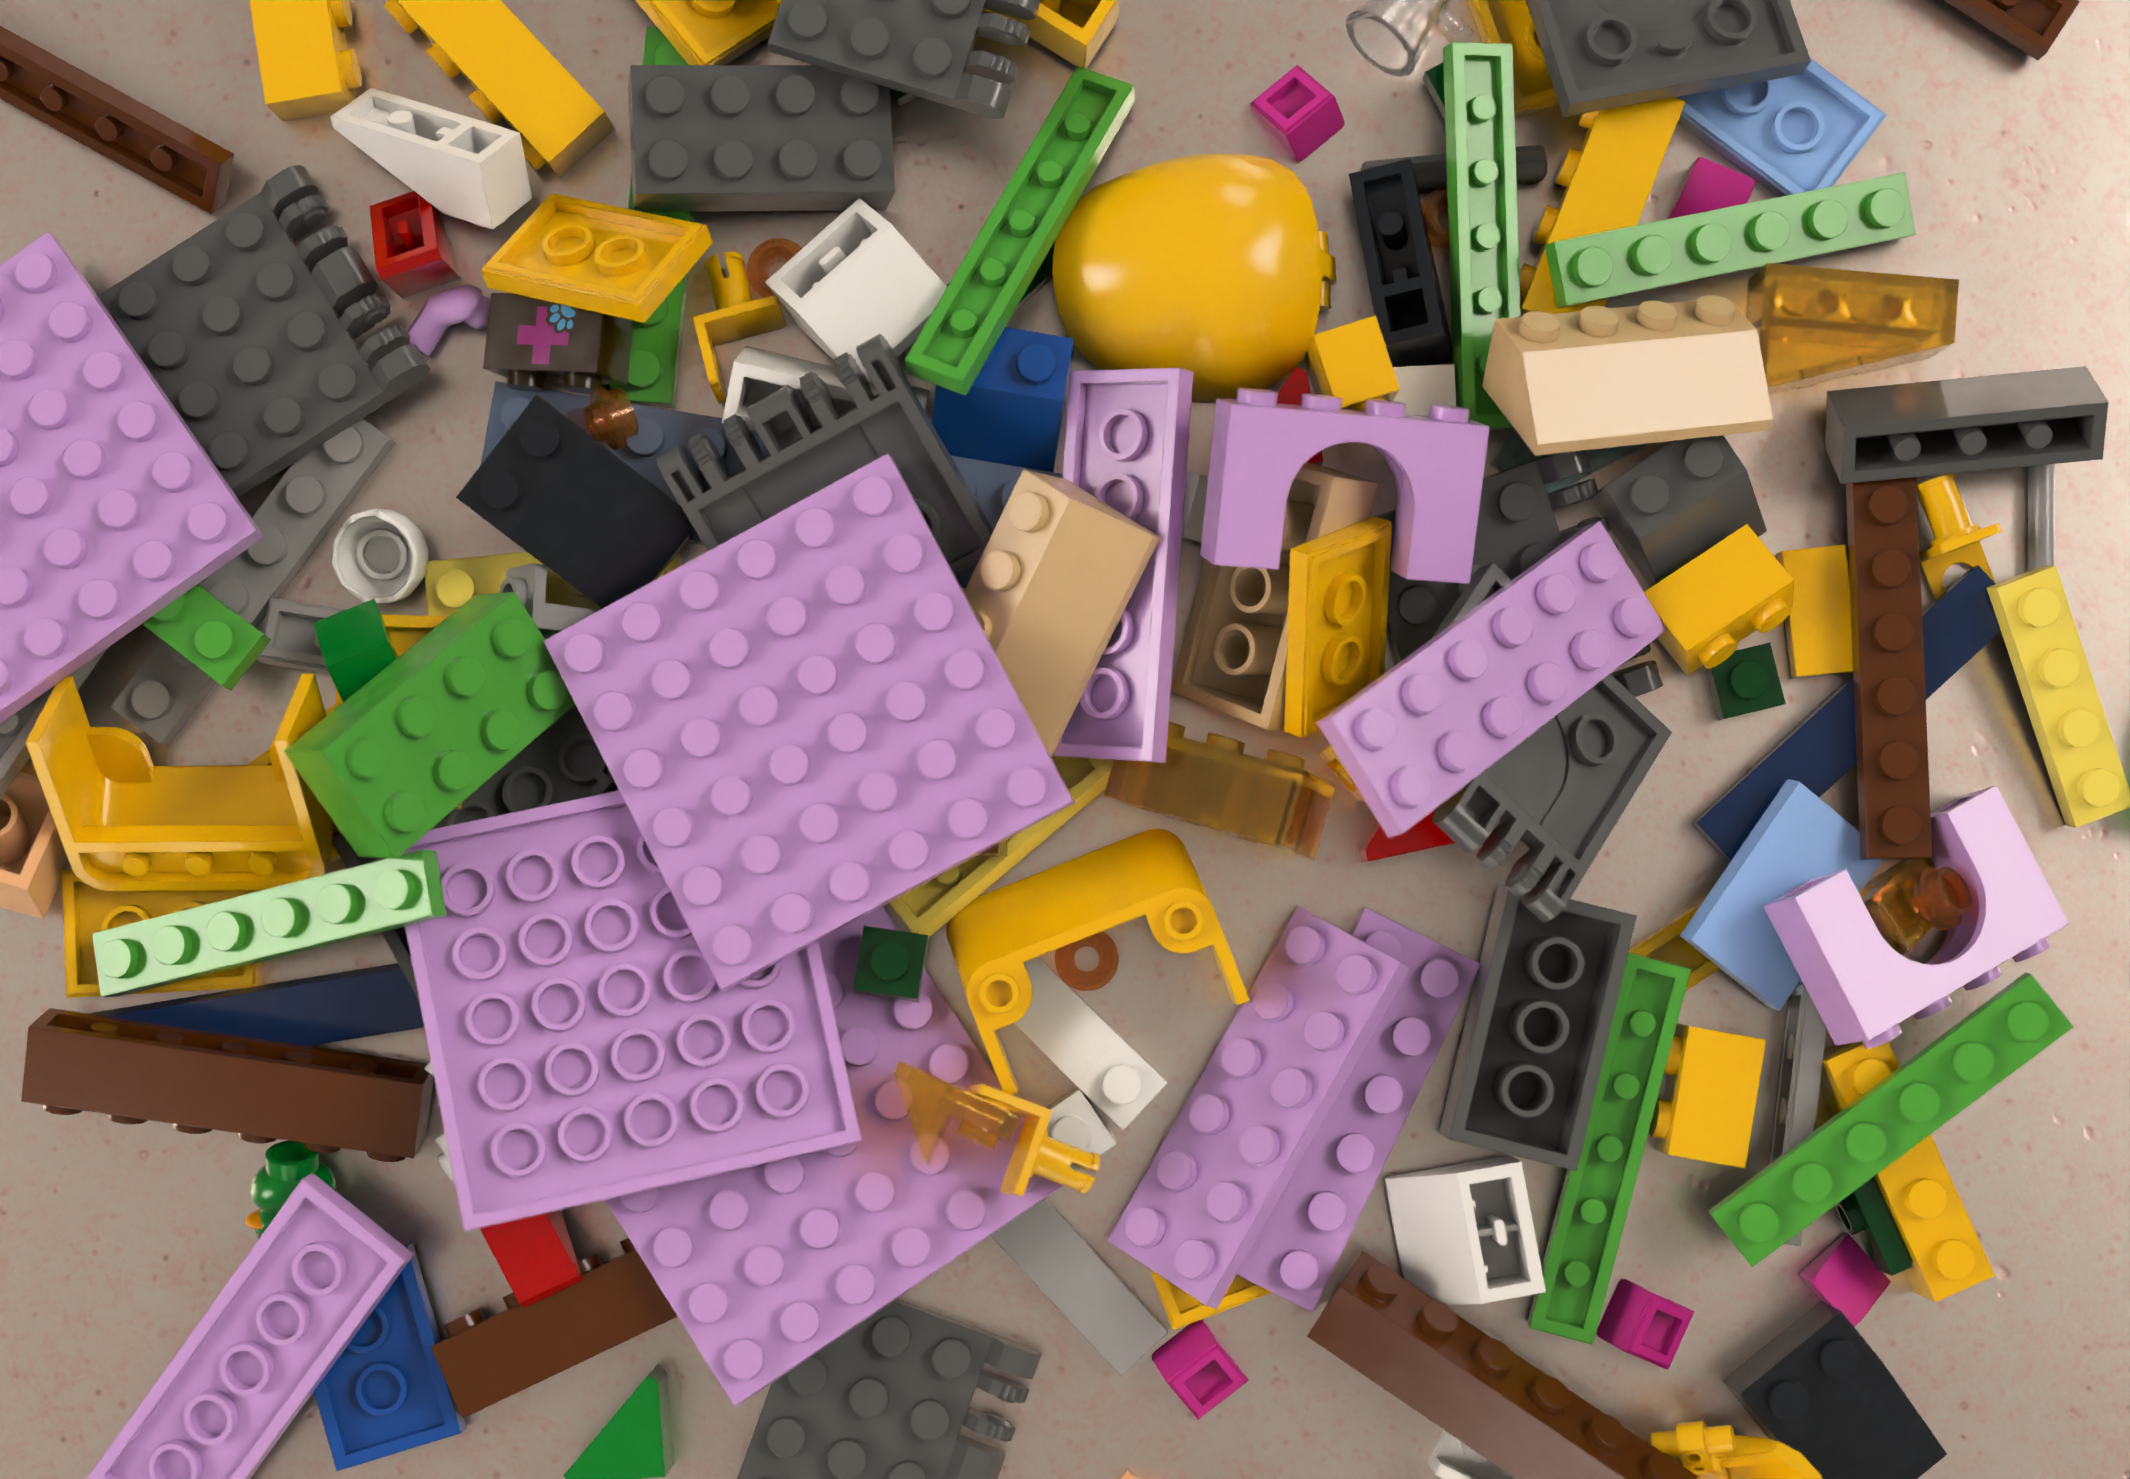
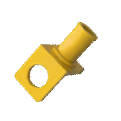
M723 252L729 273L727 278L717 254L704 262V269L708 275L716 311L693 316L708 381L719 404L726 402L727 394L715 346L786 327L785 317L776 296L753 300L744 267V256L738 252Z
M1954 473L1944 474L1917 485L1918 497L1935 540L1929 542L1930 549L1920 552V571L1932 602L1937 600L1946 591L1943 586V576L1948 567L1953 564H1963L1969 568L1979 565L1996 584L1980 540L2002 532L1999 523L1982 529L1980 524L1972 525L1954 479L1956 478Z
M984 1084L969 1085L967 1096L1025 1117L1000 1188L1001 1193L1009 1196H1023L1029 1178L1033 1174L1075 1189L1078 1193L1084 1195L1090 1190L1095 1177L1076 1171L1070 1165L1085 1171L1090 1169L1098 1171L1100 1155L1047 1137L1046 1129L1053 1110Z

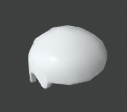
M376 508L355 513L344 521V525L338 530L333 539L331 565L341 586L362 602L375 599L377 604H391L412 594L425 577L429 549L422 530L409 517L394 510Z

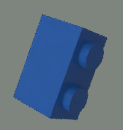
M1005 327L966 396L936 385L932 424L950 456L1054 472L1074 355V338Z

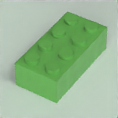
M515 592L474 595L284 750L287 757L358 857L397 859L575 705L544 643V636Z

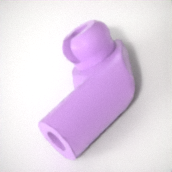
M468 284L432 295L407 330L411 337L409 343L416 345L420 352L430 356L450 325L464 321L475 329L485 327L488 324L490 299L482 296L480 288Z

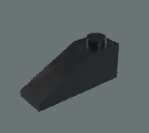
M1411 158L1350 173L1349 179L1374 315H1376L1392 366H1426L1453 361L1452 343L1444 301Z

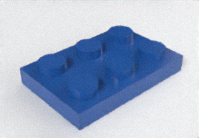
M413 1243L404 1245L414 1253L413 1257L314 1391L336 1471L451 1437L467 1429L464 1418L462 1419L431 1350V1346L441 1341Z

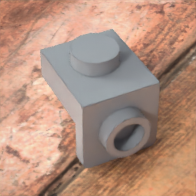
M531 563L509 568L506 573V579L503 581L499 593L515 592L545 640L599 611L545 603L547 567L542 564Z

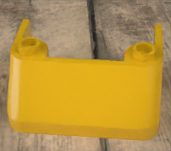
M315 673L301 674L279 729L269 748V757L272 765L153 766L146 745L135 734L118 727H90L73 676H67L55 685L25 743L74 874L82 882L103 891H261L324 875L331 859L333 820L284 752V750L326 717Z
M1163 829L1143 831L978 896L947 922L946 934L970 1009L1003 1092L1011 1095L1018 1092L1019 1084L997 1029L1018 1021L1030 1007L1033 989L1023 962L1142 915L1146 916L1155 939L1169 951L1184 954L1210 946L1231 1001L1236 1005L1250 1001L1214 908L1185 845L1175 834Z

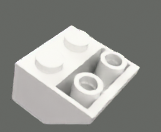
M858 198L765 281L766 285L778 298L797 326L833 360L846 352L852 355L868 382L872 380L859 359L856 346L881 334L891 346L896 357H898L916 341L947 288L895 227L861 198Z
M1511 1155L1384 1177L1403 1279L1436 1301L1446 1305L1484 1304L1546 1292L1521 1161Z

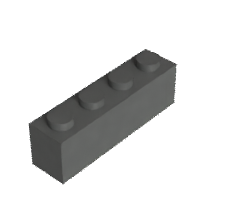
M2086 366L1827 391L1825 448L1841 484L2103 459L2109 402Z

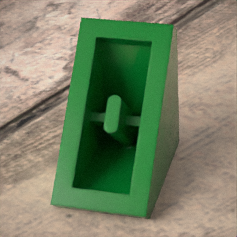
M375 599L313 623L326 668L343 702L399 657Z
M657 1364L563 1477L566 1479H644L665 1477L674 1465L668 1376L665 1370Z

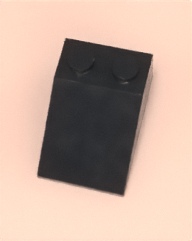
M537 394L456 497L602 609L658 579L695 531L680 505Z
M1819 1301L1723 1380V1383L1769 1439L1780 1441L1800 1452L1821 1474L1823 1479H1918L1947 1455L1881 1359L1842 1311L1823 1301Z

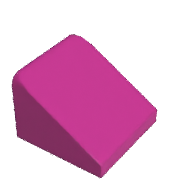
M1299 65L1292 68L1250 103L1254 113L1286 151L1299 162L1308 157L1342 129L1345 122L1335 96Z
M1698 157L1688 169L1668 219L1746 204L1755 187L1756 180L1706 158Z
M1847 1232L1798 1274L1821 1301L1842 1311L1854 1327L1862 1321L1891 1283Z
M1621 1279L1597 1329V1335L1626 1353L1668 1370L1695 1311L1634 1282Z
M1203 1320L1189 1324L1152 1354V1360L1164 1380L1198 1420L1249 1381Z

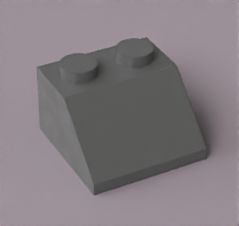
M1723 435L1671 441L1603 486L1591 498L1601 516H1607L1612 532L1650 588L1746 524L1758 537L1767 532L1748 472Z

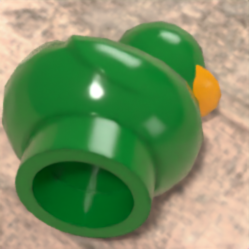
M283 1141L268 1148L265 1152V1165L254 1175L250 1191L254 1203L261 1209L247 1215L245 1223L248 1227L255 1229L258 1238L261 1237L297 1185L306 1176L314 1173L336 1191L337 1184L333 1171L319 1160V1152L304 1148L303 1142Z

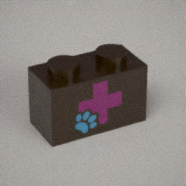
M491 293L483 369L507 378V387L514 390L545 392L547 382L563 383V389L571 392L601 394L602 384L627 385L634 320L513 293Z

